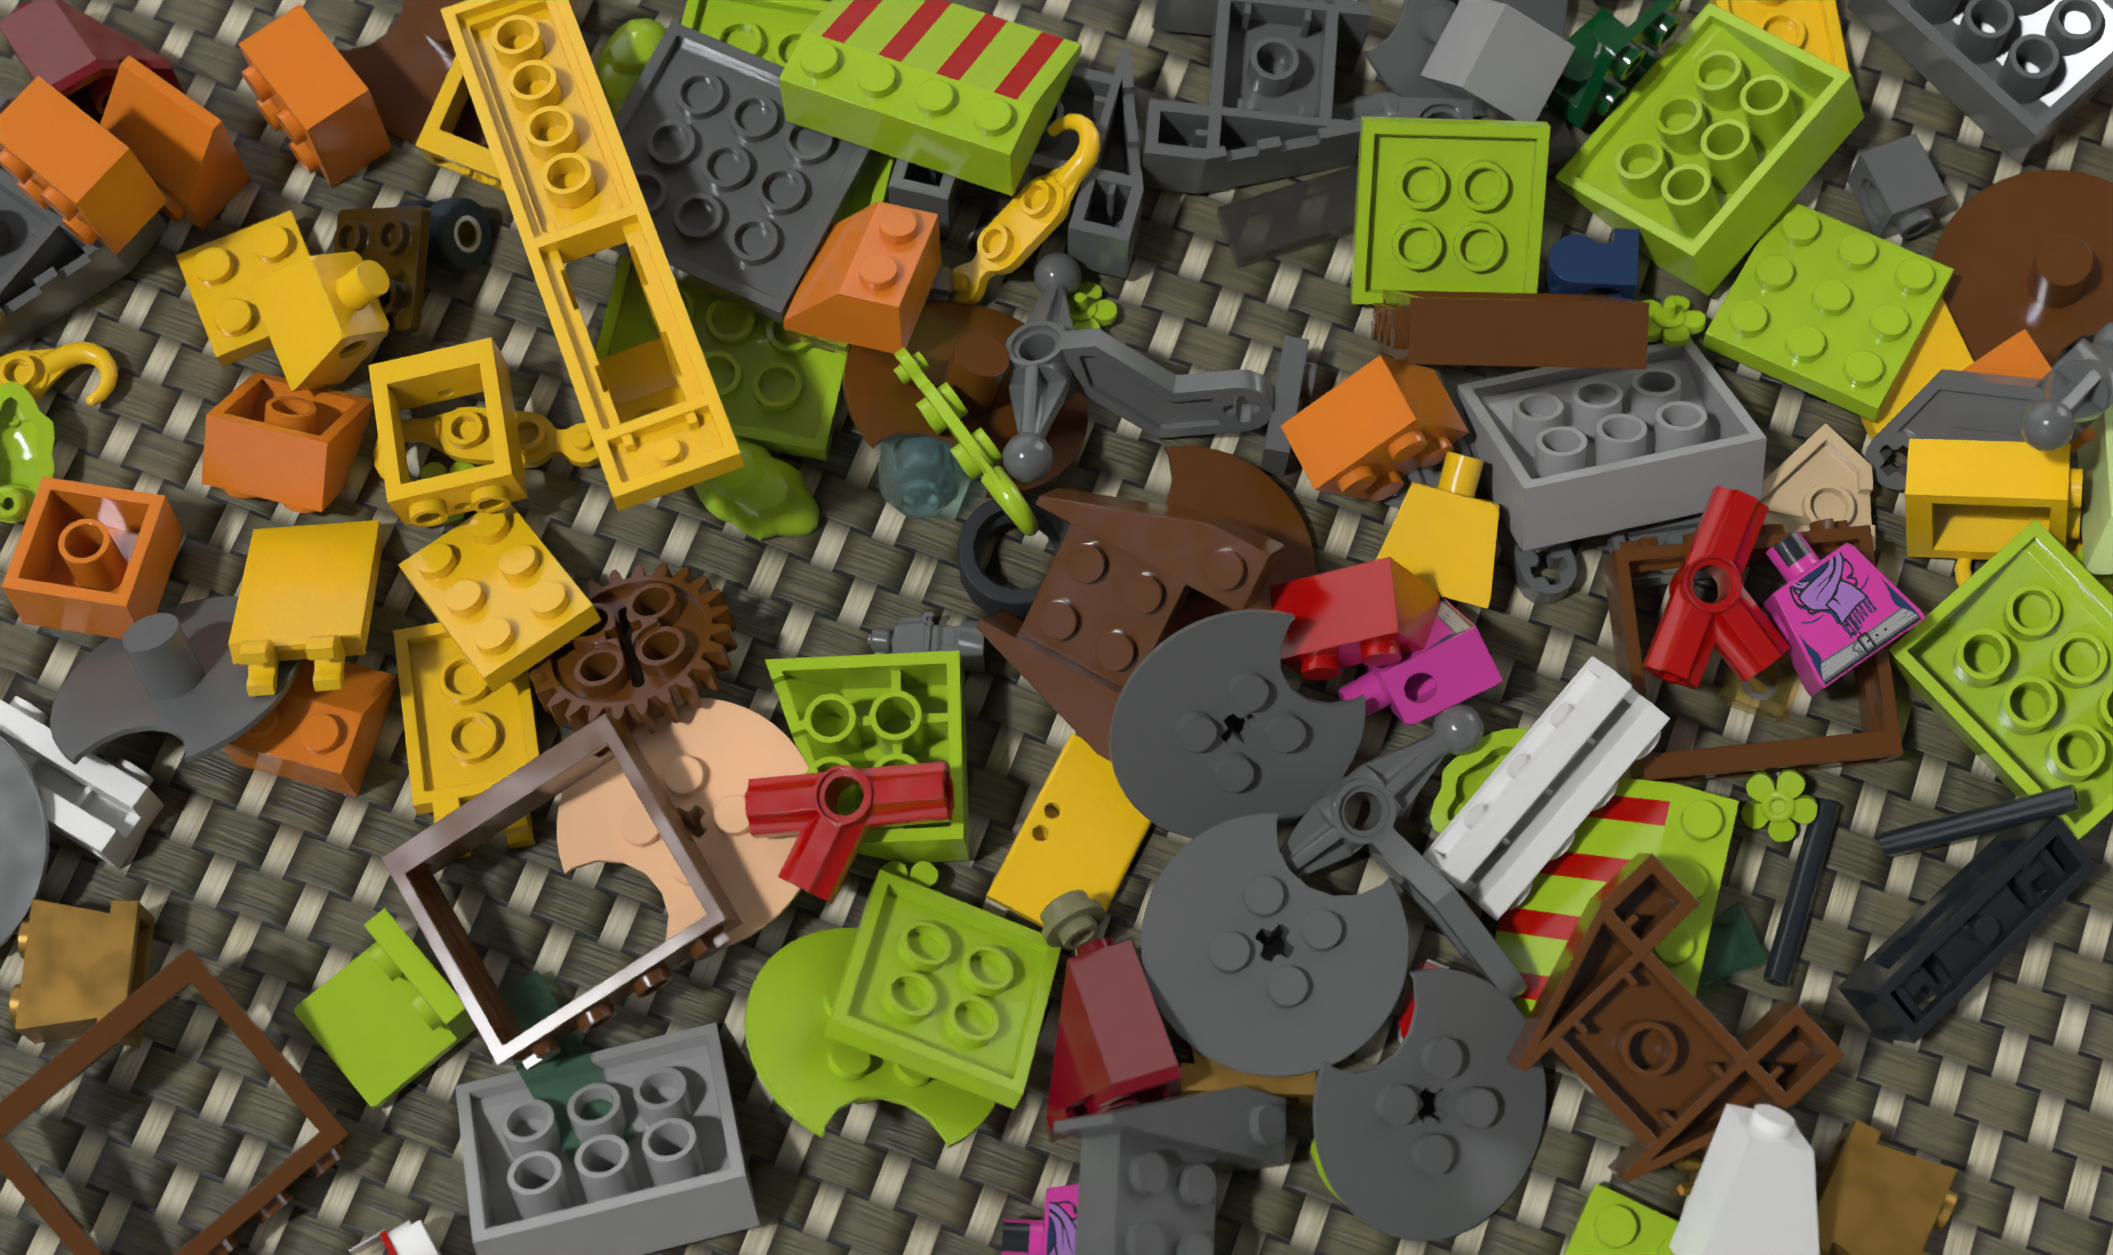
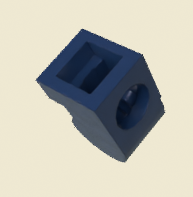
M1614 228L1610 244L1596 243L1588 236L1580 234L1566 235L1557 240L1550 249L1544 276L1545 287L1551 294L1609 295L1633 300L1638 280L1639 229Z

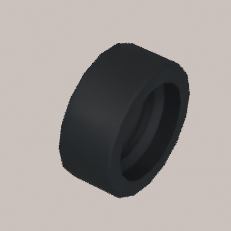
M1022 494L1038 522V530L1048 537L1054 547V554L1056 556L1070 527V523L1036 505L1039 497ZM993 498L978 506L963 524L957 543L961 583L972 602L988 614L1003 609L1025 620L1043 582L1031 588L1013 590L993 583L988 579L981 567L980 553L985 540L992 533L1004 527L1016 526Z

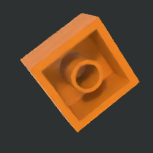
M301 4L239 43L249 66L241 71V74L258 98L255 101L256 106L275 132L281 129L284 130L292 141L289 143L292 153L309 175L319 170L330 186L334 188L393 149L369 89Z
M37 76L0 114V166L19 181L16 186L44 211L51 207L63 217L61 220L63 225L87 246L90 247L98 240L117 255L168 201L128 146L40 76Z
M1379 355L1280 425L1314 490L1343 495L1344 497L1369 500L1371 502L1381 501L1395 494L1404 485L1402 478L1418 467L1426 468L1443 461L1447 451H1454L1452 444L1469 433L1434 369L1416 364H1407L1401 360L1384 355Z
M42 477L1 588L23 624L122 639L124 633L132 624L141 618L157 613L184 532L165 495Z

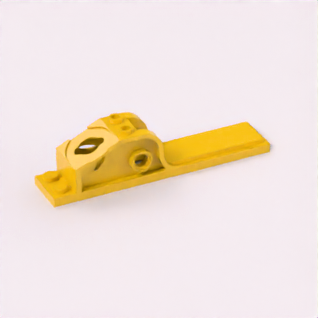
M466 0L440 9L618 512L745 467L569 0ZM627 242L660 338L598 359L564 264Z

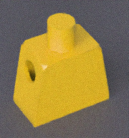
M355 251L315 255L259 277L248 284L291 392L341 384L388 334L389 323L378 298L388 291L390 282L386 271L380 264L372 260L363 261L362 257Z
M1447 451L1437 487L1412 481L1376 560L1391 557L1439 592L1440 596L1488 609L1491 600L1500 505L1499 503L1475 497L1484 460Z

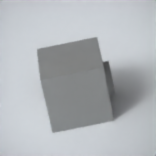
M1460 0L1420 76L1459 99H1473V107L1489 117L1504 121H1536L1570 59L1575 46L1505 3L1492 0Z

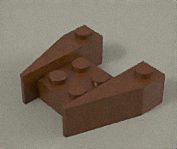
M1058 488L1040 495L1036 505L1070 522L1071 525L1025 620L1023 621L1009 612L1000 609L980 619L977 629L1099 756L1111 762L1109 750L1110 723L1119 694L1141 661L1161 642L1167 639L1191 589L1194 588L1235 611L1246 610L1257 603L1285 545L1228 515Z
M1637 853L1589 900L1506 1059L1514 1069L1525 1073L1548 1050L1560 1060L1635 1139L1607 1166L1613 1174L1626 1182L1635 1180L1711 1144L1726 1104L1754 1109L1757 1104H1767L1783 1110L1797 1103L1845 1056V1053L1798 1004L1780 1000L1736 1041L1651 952L1701 904L1653 853Z

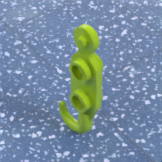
M904 346L894 353L900 365L894 368L893 371L904 385L912 380L924 395V398L915 404L937 435L947 428L958 441V444L951 448L950 452L971 481L982 474V484L1020 531L1027 536L1035 535L1038 532V522L1028 503L1003 467H994L996 463L1003 459L996 446L981 427L972 434L969 433L960 421L963 416L969 413L947 382L936 389L923 373L929 367V364L922 354L918 351L911 356Z

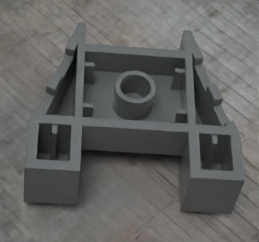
M1154 0L1152 29L1212 35L1207 105L1149 98L1140 155L1143 188L1199 194L1353 165L1359 149L1361 122L1332 119L1336 50L1361 51L1372 16V8L1354 0Z
M1121 47L1114 74L1079 66L1074 67L1018 187L1023 188L1035 177L1045 175L1061 167L1076 152L1080 140L1078 133L1070 129L1064 130L1057 136H1050L1047 130L1054 121L1068 114H1081L1090 119L1099 132L1100 151L1096 164L1090 174L1080 183L1073 197L1076 203L1068 227L1067 254L1073 257L1083 269L1127 278L1141 229L1144 188L1139 157V135L1135 114L1131 49ZM897 158L888 186L889 204L938 214L939 234L949 238L967 181Z
M0 94L1 114L11 104L9 99ZM0 168V356L129 274L169 227L159 212L116 255L98 240L90 247L87 246L61 222L63 217L51 207L44 211L16 186L19 181Z
M1238 1086L1178 1095L1158 1101L1055 1121V1133L1081 1139L1075 1255H1214L1217 1171L1230 1173L1284 1166L1287 1098Z

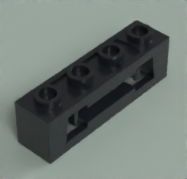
M2059 816L2005 828L1837 988L1876 1037L1915 1044L2085 881L2098 866ZM2047 890V891L2041 896V898L2038 899V897L2036 896V893H2037L2038 891ZM2024 904H2034V905L2031 906V907L2028 909ZM1950 980L1951 984L1943 991V986ZM1929 995L1936 996L1923 1010L1919 1008V1005Z

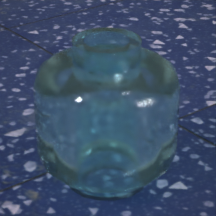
M924 435L896 436L882 442L878 460L879 489L883 499L902 514L913 518L931 517L949 506L957 498L961 485L960 465L950 452L953 446L945 441Z

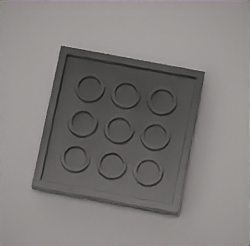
M672 21L615 119V124L673 276L783 324V320L803 276L831 227L840 219L876 151L787 122L779 84V77L785 67ZM627 242L609 248L632 259Z

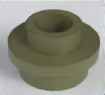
M1084 890L1067 892L1051 901L1041 912L1040 919L1044 924L1042 936L1050 947L1064 946L1067 950L1078 949L1081 945L1092 941L1100 931L1099 925L1105 917V910L1098 900L1090 899Z

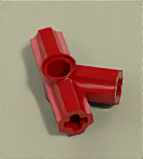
M1715 486L1712 489L1682 567L1676 571L1670 581L1669 600L1641 667L1649 671L1653 676L1672 684L1696 689L1699 686L1713 648H1715L1740 682L1744 683L1766 669L1791 648L1742 586L1741 577L1769 509L1758 498L1740 490ZM1697 571L1709 574L1716 581L1718 596L1714 604L1705 603L1695 595L1692 581Z
M946 761L864 769L839 765L820 773L748 779V788L745 792V811L752 837L767 838L798 835L778 877L833 904L868 832L880 827L952 821L953 809L955 807L954 784L950 774V766ZM861 785L864 795L859 809L846 816L840 815L837 809V801L841 792L848 786Z

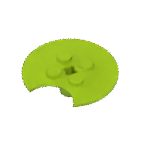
M833 928L814 932L790 942L776 952L760 970L751 987L745 1009L744 1030L750 1058L758 1076L775 1101L792 1118L822 1138L825 1126L835 1112L852 1103L857 1105L869 1104L874 1100L882 1099L907 1106L927 1119L944 1139L947 1149L965 1140L983 1124L996 1102L824 1036L858 928Z

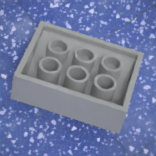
M1691 338L1687 345L1681 347H1668L1664 343L1647 346L1646 369L1542 367L1457 385V393L1479 459L1484 460L1483 470L1494 501L1500 505L1499 514L1522 551L1548 548L1563 542L1596 535H1609L1619 530L1656 522H1669L1675 518L1703 513L1712 489L1715 486L1740 490L1762 500L1767 437Z
M716 1022L539 1065L529 1070L522 1069L455 1086L472 1240L477 1255H644L760 1226L750 1171Z

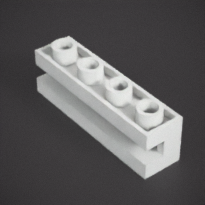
M1593 656L1422 855L1445 879L1457 889H1461L1496 921L1506 910H1512L1524 901L1531 890L1533 878L1549 860L1557 859L1569 848L1575 837V829L1592 810L1601 808L1612 798L1618 786L1617 780L1634 760L1645 757L1654 749L1661 736L1660 730L1670 719L1653 703L1638 694L1632 688L1633 686L1617 672Z
M15 696L10 704L0 699V736L18 752L31 770L45 803L49 828L110 865L120 869L164 806L149 788L154 779L125 759L120 758L115 767L96 756L101 750L100 747L83 757L77 765H74L59 751L52 738L51 729L44 725L48 719L46 714L18 696Z

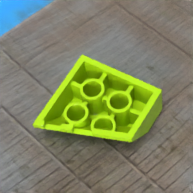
M959 650L765 659L795 745L809 767L805 772L806 774L825 772L829 768L839 765L864 769L946 761L950 766L955 801L952 821L874 828L868 832L858 854L891 861L897 860L902 863L970 860L965 673ZM861 785L848 786L841 792L837 801V809L840 815L846 816L859 809L864 795Z

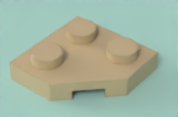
M1825 423L1763 481L1762 500L1759 501L1768 506L1769 509L1762 525L1784 524L1786 533H1792L1796 530L1799 532L1810 531V523L1833 518V521L1847 520L1848 527L1870 525L1873 549L1875 551V525H1872L1870 502V493L1873 490L1872 465Z

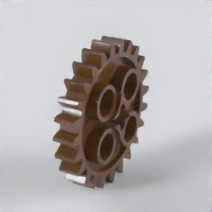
M662 563L652 576H647L643 565L637 564L631 578L622 579L620 573L615 569L611 571L609 584L601 587L593 580L588 581L587 590L589 595L586 597L593 604L601 621L535 664L534 668L528 672L546 713L551 712L558 726L561 727L569 723L575 733L606 713L624 721L631 734L635 725L644 724L646 730L651 735L656 732L657 719L666 716L676 724L680 722L681 717L678 708L683 704L695 708L702 707L703 704L698 695L700 689L718 690L721 687L715 672H723L732 668V663L727 653L736 650L738 647L732 633L737 627L720 589L713 590L708 577L705 575L694 580L690 569L684 567L672 576L667 563ZM625 615H627L633 630L631 635L632 643L643 670L645 683L641 687H639L638 680L632 670L634 668V659L623 632L621 619Z

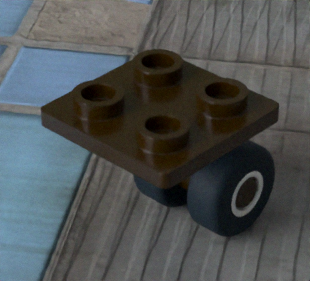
M465 197L445 198L437 202L431 200H408L401 202L396 207L341 210L338 213L337 227L334 235V253L355 251L362 257L363 261L372 260L380 264L386 271L390 282L388 291L378 298L389 323L388 332H416L419 330L421 323L427 257L437 267L445 271L455 272L476 269L485 261L490 252L492 228L485 210L476 201Z

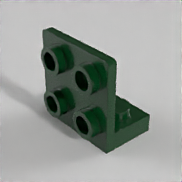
M1658 0L1629 27L1602 8L1566 40L1574 45L1575 49L1546 103L1579 130L1598 113L1603 117L1611 114L1626 95L1627 87L1633 81L1638 83L1662 56L1658 52L1659 47L1668 41L1681 22V17L1676 12L1682 0Z

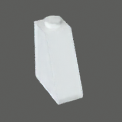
M1726 1104L1669 1247L1674 1255H1819L1814 1150L1796 1127L1795 1120L1791 1115L1767 1104H1757L1754 1109Z

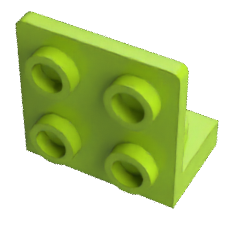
M385 908L364 924V927L376 942L294 1009L295 1015L365 1101L374 1109L380 1108L477 1028L459 996Z

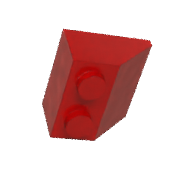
M1391 557L1270 586L1272 610L1295 616V619L1287 629L1280 647L1281 663L1308 680L1334 678L1340 675L1341 668L1360 663L1367 666L1395 664L1402 659L1401 654L1424 649L1441 605L1439 592Z

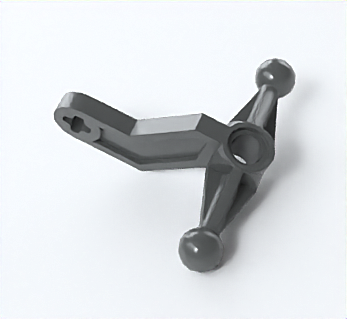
M1059 252L1045 255L1038 262L1034 270V282L1041 295L1026 324L1017 328L1008 337L1005 344L1010 356L1009 365L1011 368L1008 386L1018 435L1013 436L1007 442L1002 456L1003 467L1016 481L1032 483L1042 479L1049 472L1053 463L1052 448L1045 440V437L1062 404L1070 401L1076 393H1081L1156 438L1249 431L1258 429L1269 422L1271 412H1273L1275 388L1265 376L1251 370L1239 369L1175 375L1099 328L1075 330L1068 298L1074 295L1082 282L1081 267L1073 257ZM1238 396L1245 397L1246 402L1249 404H1241Z
M2113 321L2099 328L2094 336L2093 343H2089L2085 338L2080 340L2042 379L1941 369L1872 439L1867 447L1865 460L1872 465L1874 480L1885 488L1904 490L1906 488L1907 464L1904 463L1896 468L1891 465L1888 459L1893 453L1891 449L1897 450L1902 445L1908 448L1909 439L2026 442L2038 451H2054L2071 443L2113 404Z
M1458 703L1436 715L1433 723V733L1429 736L1363 763L1348 776H1342L1330 782L1323 790L1321 797L1310 806L1279 850L1289 870L1298 878H1301L1352 856L1364 846L1377 865L1438 925L1474 974L1495 986L1502 996L1506 995L1513 1001L1528 989L1520 973L1456 889L1393 828L1395 820L1404 814L1445 755L1448 753L1455 755L1466 754L1475 749L1480 743L1484 730L1480 714L1473 707ZM1363 792L1370 802L1369 816L1363 824L1351 827L1344 817L1346 801L1353 794Z

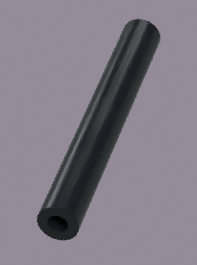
M2071 784L1881 832L1879 834L1880 845L1884 855L1889 858L2081 809V802L2075 785Z
M1824 798L1815 799L1818 805L1817 815L1814 821L1806 826L1763 975V980L1773 986L1782 988L1789 986L1840 806L1836 802Z

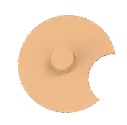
M700 698L703 704L700 708L691 707L687 704H683L678 708L681 721L677 724L663 716L657 719V728L654 734L650 735L644 724L635 725L632 736L742 921L741 925L727 933L730 942L726 946H729L765 928L791 904L801 888L778 877L798 835L754 838L751 836L745 811V792L748 788V779L806 774L805 772L809 767L797 747L786 734L761 715L727 701ZM616 758L562 792L557 816V843L565 875L574 869L596 862L622 863L646 874L663 895L669 916L666 941L707 915Z

